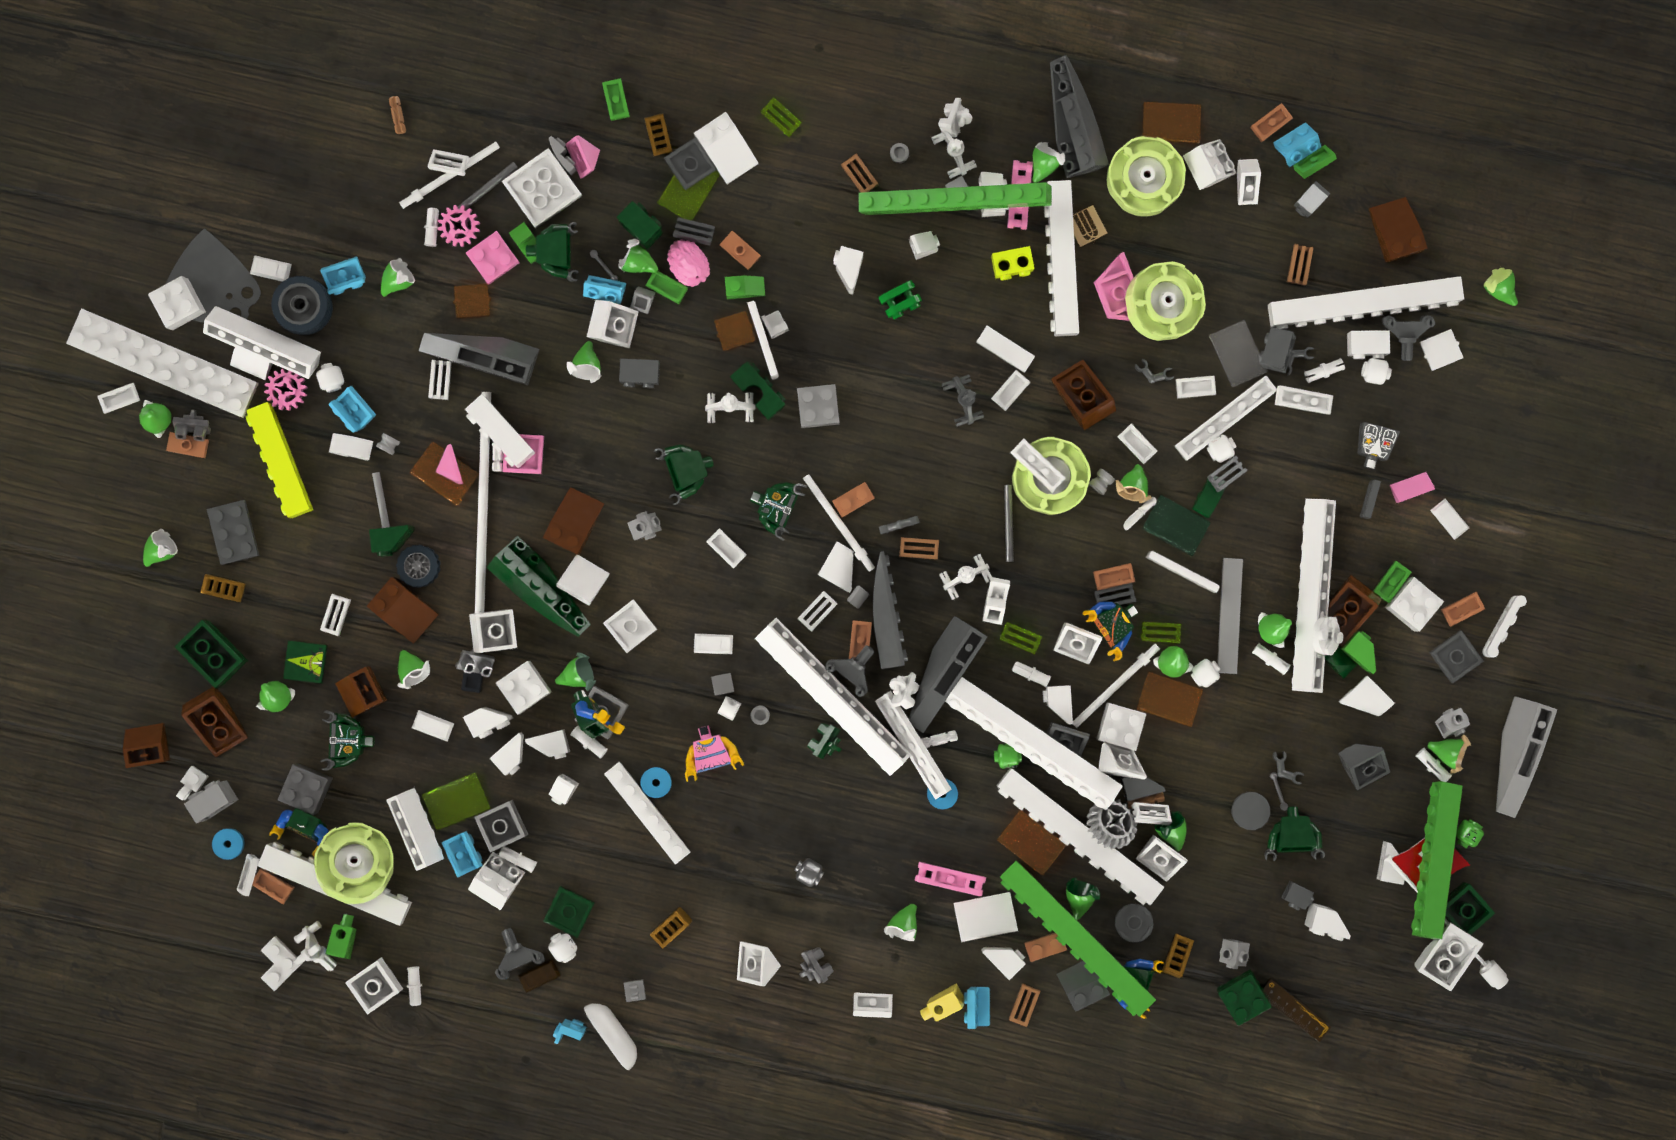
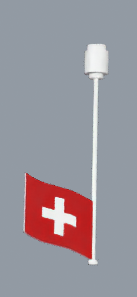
M1425 838L1403 853L1394 857L1388 854L1384 857V860L1386 862L1389 861L1417 893V883L1420 878L1419 866L1423 856L1422 845ZM1455 848L1451 875L1457 870L1470 866ZM1445 918V922H1444V923H1445L1446 925H1448L1449 922H1448L1447 919ZM1476 954L1475 957L1481 963L1479 973L1496 989L1504 987L1508 982L1507 974L1494 960L1484 961Z

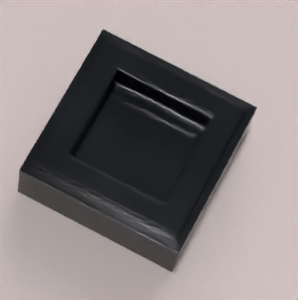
M464 672L461 690L481 693L483 676L479 673L472 672L469 674Z

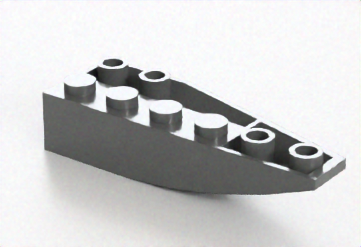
M1064 55L1050 62L1056 144L1059 154H1065L1063 168L1066 178H1071L1096 171L1109 165L1099 127L1087 95L1067 55Z
M424 333L418 351L528 386L540 349L503 337Z
M884 551L879 554L873 592L874 631L881 669L904 666V661H908L906 649L902 650L901 642H904L903 631L898 630L897 623H900L899 612H895L894 608L897 600L895 593L891 592L890 585H894L892 574H888L887 566H890L889 556L885 555Z
M956 616L952 618L933 647L915 698V704L909 716L912 726L922 733L929 726L987 639L986 635Z

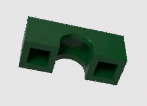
M746 362L730 378L743 393L750 387H758L762 390L763 397L755 406L769 421L786 406L784 403L786 399L779 391L775 393L771 389L773 384L766 377L762 379L758 374L760 370L754 363L750 365Z

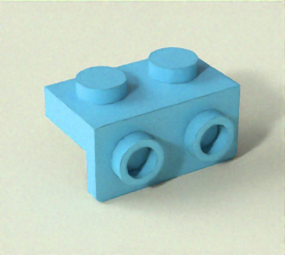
M1306 122L1273 142L1275 148L1285 157L1289 167L1321 148L1318 134Z
M358 257L321 268L320 270L327 285L328 294L334 293V295L343 293L344 289L350 287L352 289L359 288L363 285L366 278Z
M589 275L587 281L584 282L583 296L621 304L626 283Z
M352 386L347 387L336 400L329 403L332 411L345 423L346 428L353 433L362 430L376 416L374 411Z
M467 831L441 842L457 877L482 866V857L475 850L473 837Z
M970 987L964 993V1003L967 1004L964 1022L967 1023L968 1029H976L978 1026H989L990 988Z
M565 1019L563 1023L559 1022L554 1031L553 1037L556 1038L554 1043L558 1044L563 1034L581 1040L587 1027L583 1026L584 1023L579 1020L573 1019L570 1021Z

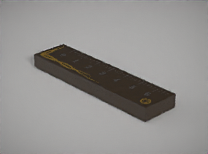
M1271 978L1262 987L1272 1005L1318 1042L1331 1029V1026Z

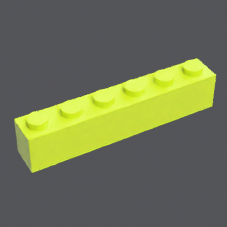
M266 402L246 410L248 414L246 416L247 423L250 427H253L255 432L253 438L262 450L260 451V456L263 462L267 463L269 468L267 469V474L270 480H273L275 483L274 492L277 498L280 497L282 501L280 507L283 514L287 515L288 518H294L312 511L313 507L272 403Z

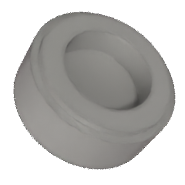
M897 143L892 146L890 157L896 163H903L909 157V149L905 144Z
M756 706L751 711V719L757 725L765 724L770 718V712L765 706Z

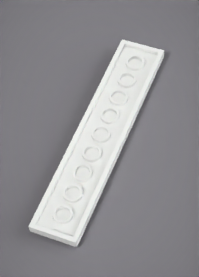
M84 309L80 310L66 343L244 418L259 384Z

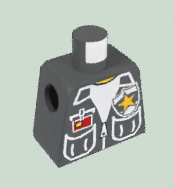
M1367 422L1360 424L1357 453L1366 456L1365 468L1375 470L1377 460L1385 461L1388 459L1400 431Z

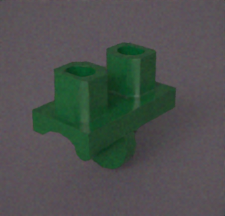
M821 723L817 732L822 734L823 738L820 742L812 738L807 747L813 751V755L821 759L825 757L826 753L831 756L834 750L840 752L842 749L838 747L841 739L837 735L841 730L833 725L829 726Z

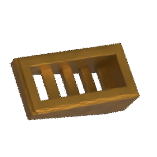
M663 114L644 118L653 155L657 156L672 152ZM661 121V124L650 127V123ZM663 129V132L652 134V130ZM665 136L664 140L654 142L653 138ZM667 144V147L656 149L655 147L656 145Z
M205 574L201 593L241 602L246 584ZM214 580L212 590L210 591L211 581ZM219 582H222L220 592L218 593V584ZM227 584H230L228 594L226 595V586ZM236 585L238 586L236 596L234 597L232 596L234 586Z
M678 907L650 936L663 949L690 925L692 919L681 907ZM671 920H672V921L674 922V924L678 927V929H676V928L670 923ZM665 926L673 933L672 935L664 928ZM659 931L665 935L666 940L658 933Z
M1175 934L1162 969L1164 973L1177 978L1183 976L1194 940ZM1177 942L1183 943L1188 946L1187 948L1178 946ZM1175 949L1184 952V956L1175 953ZM1172 957L1180 959L1182 962H1176L1172 960ZM1170 964L1179 967V970L1170 968Z

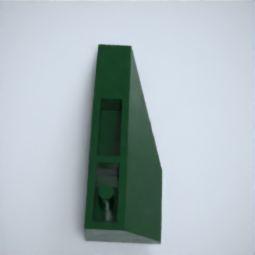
M519 536L495 555L487 566L514 594L561 628L579 637L591 625L571 596L556 587L559 580L548 564Z

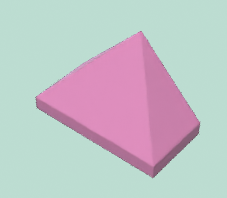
M579 135L575 136L566 143V147L571 159L575 162L574 165L579 177L582 179L594 171L600 150Z
M449 444L445 449L436 472L460 485L463 484L453 447Z

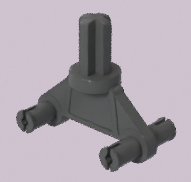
M1430 315L1421 316L1420 321H1395L1392 316H1384L1382 318L1383 325L1402 343L1401 359L1404 361L1413 359V343L1427 329L1435 325V321Z
M969 374L960 378L956 376L951 381L942 383V387L946 386L943 388L944 391L954 387L957 389L958 402L963 406L965 416L954 419L957 427L963 424L970 425L974 421L984 418V414L980 415L983 413L982 410L972 413L971 405L975 402L976 392L963 386V384L972 382Z
M866 645L856 657L851 659L828 660L825 669L828 672L837 670L857 686L855 691L858 697L864 696L868 691L864 670L866 668L865 664L874 654V650Z
M512 928L502 931L507 948L499 968L495 971L499 979L505 980L509 978V971L531 961L536 964L545 962L543 953L526 948L517 942Z

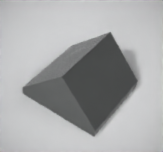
M1050 722L1047 735L1080 757L1090 736L1088 733Z

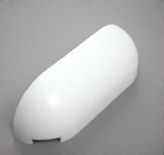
M593 1003L584 1007L585 1013L594 1028L625 1069L630 1070L637 1059V1048L630 1036L607 1006Z

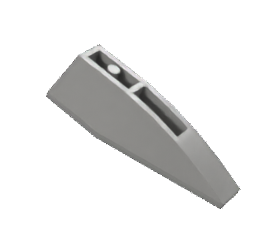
M1514 696L1502 731L1496 812L1513 818L1516 817L1540 762L1558 709Z

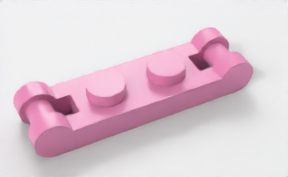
M1014 160L1011 184L1031 183L1033 162L1019 163L1018 160ZM1018 171H1026L1025 176L1018 175ZM1029 207L1009 208L1007 228L1021 227L1022 230H1027ZM1014 215H1022L1021 220L1014 219Z
M924 862L918 863L919 872L915 876V881L977 896H982L983 894L982 885L986 881L984 876ZM927 870L932 871L931 878L925 877ZM970 880L975 881L974 888L969 887Z

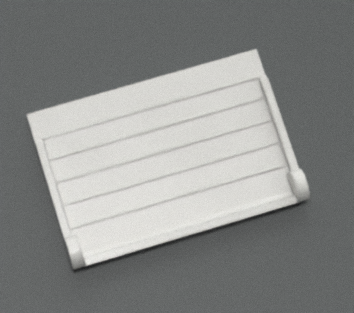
M1010 892L954 903L961 942L1018 931Z

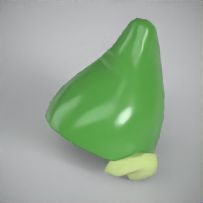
M1504 268L1492 270L1493 274L1484 283V288L1496 299L1516 306L1518 300L1514 290L1515 276L1513 271Z

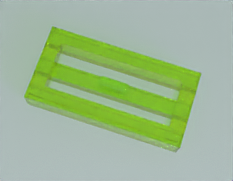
M774 97L761 110V113L789 138L802 124L799 119ZM775 104L796 124L793 126L772 105ZM769 109L784 124H786L790 128V130L788 131L783 125H781L773 116H771L767 112V110Z
M1006 622L999 640L1035 654L1042 636ZM1008 627L1036 638V642L1008 631ZM1007 634L1033 645V649L1007 639L1005 635Z
M1142 622L1141 641L1180 643L1181 624ZM1146 626L1175 627L1176 631L1146 630ZM1146 634L1176 635V639L1146 637Z

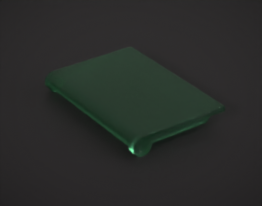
M1160 495L1142 529L1193 556L1211 522Z

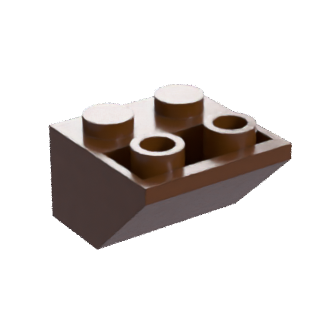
M371 666L364 667L335 683L352 717L387 701Z
M164 723L125 729L123 755L126 768L170 761Z

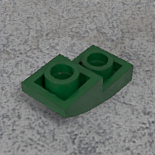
M1215 475L1213 478L1216 480L1219 477ZM1207 478L1202 491L1197 495L1192 509L1209 518L1225 488L1217 492ZM1222 480L1218 485L1221 486L1226 481Z

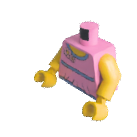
M709 726L698 728L701 740L693 742L686 756L685 778L688 782V777L693 775L696 781V773L731 764L736 770L735 764L740 762L744 766V762L740 758L736 746L727 737H721L720 734L712 736Z

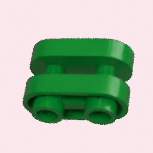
M912 280L878 297L881 305L887 303L889 309L885 311L888 318L892 317L895 320L904 315L903 311L907 309L913 311L921 306L920 302H922L920 295L916 294L913 296L911 292L915 288ZM904 294L906 300L896 304L894 299Z

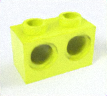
M1030 246L992 253L991 255L995 279L1000 278L1001 281L1012 279V275L1018 274L1019 277L1031 275L1030 272L1034 270ZM1024 258L1028 264L1026 267H1020L1017 260ZM1000 262H1006L1009 266V269L1006 271H1002L999 268L998 264Z

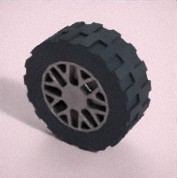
M412 545L405 548L406 550L400 553L401 555L398 557L396 564L400 579L413 587H425L432 584L438 578L441 570V562L438 559V555L433 549L423 545Z

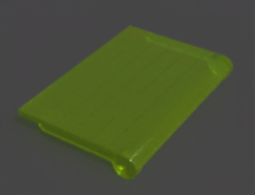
M714 171L687 190L683 189L675 175H673L657 203L679 217L692 221L720 174Z
M476 772L422 794V798L437 830L490 809Z

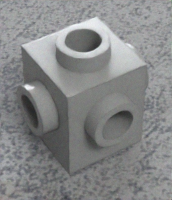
M647 511L636 515L637 519L627 523L634 541L645 538V540L656 537L655 533L662 530L660 520L655 512L647 514Z
M1453 708L1448 709L1442 713L1443 716L1435 721L1444 739L1452 735L1458 737L1466 732L1465 729L1470 725L1468 716L1461 708L1457 710Z
M1223 939L1219 962L1226 963V967L1238 969V966H1246L1249 958L1250 943L1234 939Z

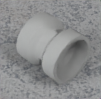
M1100 468L1097 472V477L1091 479L1089 485L1104 495L1107 491V485H1112L1115 479Z

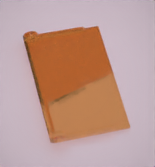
M1144 102L1142 136L1158 137L1167 142L1200 143V104Z
M432 441L411 469L410 474L457 506L475 482L479 473L456 458L463 484L459 485L438 474L436 470L445 450Z
M1148 672L1136 709L1192 727L1203 690Z

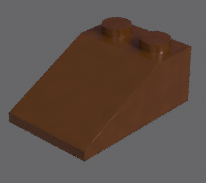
M1406 197L1369 208L1386 263L1423 252L1427 249L1422 229Z
M1084 360L1079 361L1051 379L1073 417L1083 430L1088 429L1116 411L1113 397Z
M570 487L543 538L580 555L605 504Z
M1352 575L1347 578L1329 600L1328 617L1337 618L1340 632L1343 633V642L1339 643L1342 647L1376 610L1382 599Z
M391 577L367 605L378 617L413 644L439 616L436 611L396 577Z
M211 687L182 705L181 716L215 758L248 738L228 701L218 688Z

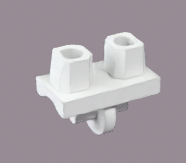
M955 98L954 103L945 105L944 113L948 118H940L938 123L941 131H949L952 137H957L960 127H963L964 124H970L972 121L969 109L961 105V98Z
M911 672L908 676H897V678L891 679L889 685L894 693L891 702L892 706L898 707L901 705L905 709L914 706L915 700L911 695L915 694L919 689V685L915 682L916 674Z

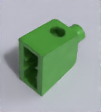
M342 914L340 925H333L326 955L351 959L357 929L351 928L354 916ZM345 931L346 935L342 939L341 934Z

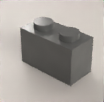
M1271 327L1270 333H1266L1264 340L1266 344L1265 350L1261 351L1259 362H1261L1264 369L1286 373L1296 339L1294 332Z
M620 358L619 382L624 384V387H635V384H643V388H654V385H659V360Z

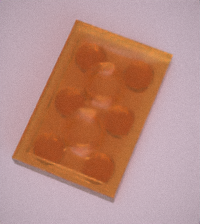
M1022 810L1018 811L997 838L998 842L1042 876L1066 846Z

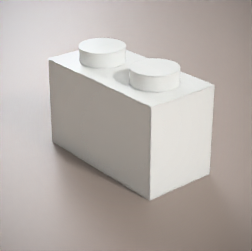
M1390 330L1350 331L1347 333L1348 356H1353V359H1365V356L1384 359V356L1390 354Z

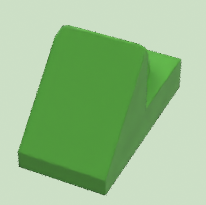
M525 222L509 232V234L530 264L536 261V256H526V245H536V238Z

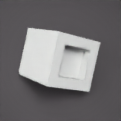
M775 311L767 316H761L771 339L789 331L779 311Z

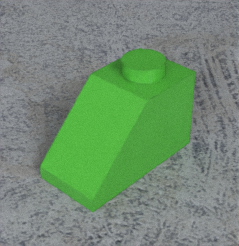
M725 277L727 299L765 296L764 277Z
M1363 631L1361 633L1355 632L1340 649L1366 672L1374 674L1376 666L1374 644L1370 641L1371 637Z

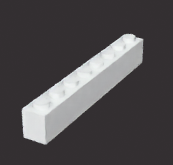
M1071 180L1048 181L1047 183L1052 186V206H1044L1045 218L1048 217V225H1045L1046 237L1049 236L1046 252L1047 256H1050L1047 271L1048 275H1051L1052 281L1048 283L1049 294H1052L1053 300L1049 302L1050 313H1053L1054 319L1050 321L1051 332H1054V336H1074L1079 334Z
M278 842L266 845L257 865L258 867L327 895L317 881L314 857H303L300 851L284 849V845ZM385 888L379 896L368 902L349 905L400 926L403 924L412 902L408 901V897L402 894H397L396 896L390 893L391 890Z

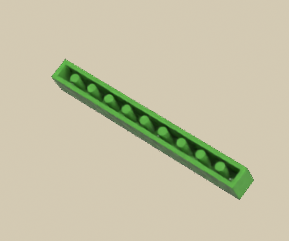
M1046 182L859 193V212L864 215L1052 206V186Z
M1015 861L1000 876L1002 879L1000 883L1008 891L1012 889L1016 893L1014 897L1022 905L1025 902L1030 907L1028 911L1035 918L1039 916L1044 921L1042 925L1049 932L1053 930L1058 935L1056 939L1063 946L1067 944L1072 949L1070 953L1077 960L1081 958L1086 963L1084 967L1091 974L1095 972L1100 977L1098 981L1105 988L1109 986L1114 991L1112 995L1119 1002L1123 1000L1128 1005L1126 1009L1133 1016L1137 1014L1140 1017L1156 1001L1018 861Z

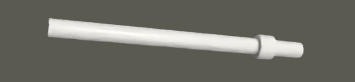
M497 142L470 157V162L467 163L468 168L498 150L500 147ZM445 173L423 188L414 190L410 196L399 202L404 209L415 201L419 202L423 199V196L452 179L456 174Z
M809 474L806 475L803 480L855 551L854 555L856 558L862 561L869 572L873 570L875 566L867 557L868 553L866 550L860 547Z
M1154 644L1145 653H1141L1137 657L1138 660L1073 721V725L1076 728L1079 727L1143 665L1146 666L1150 662L1149 659L1160 648Z

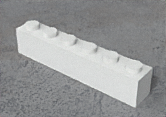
M215 306L205 318L204 334L309 379L319 365L320 351Z

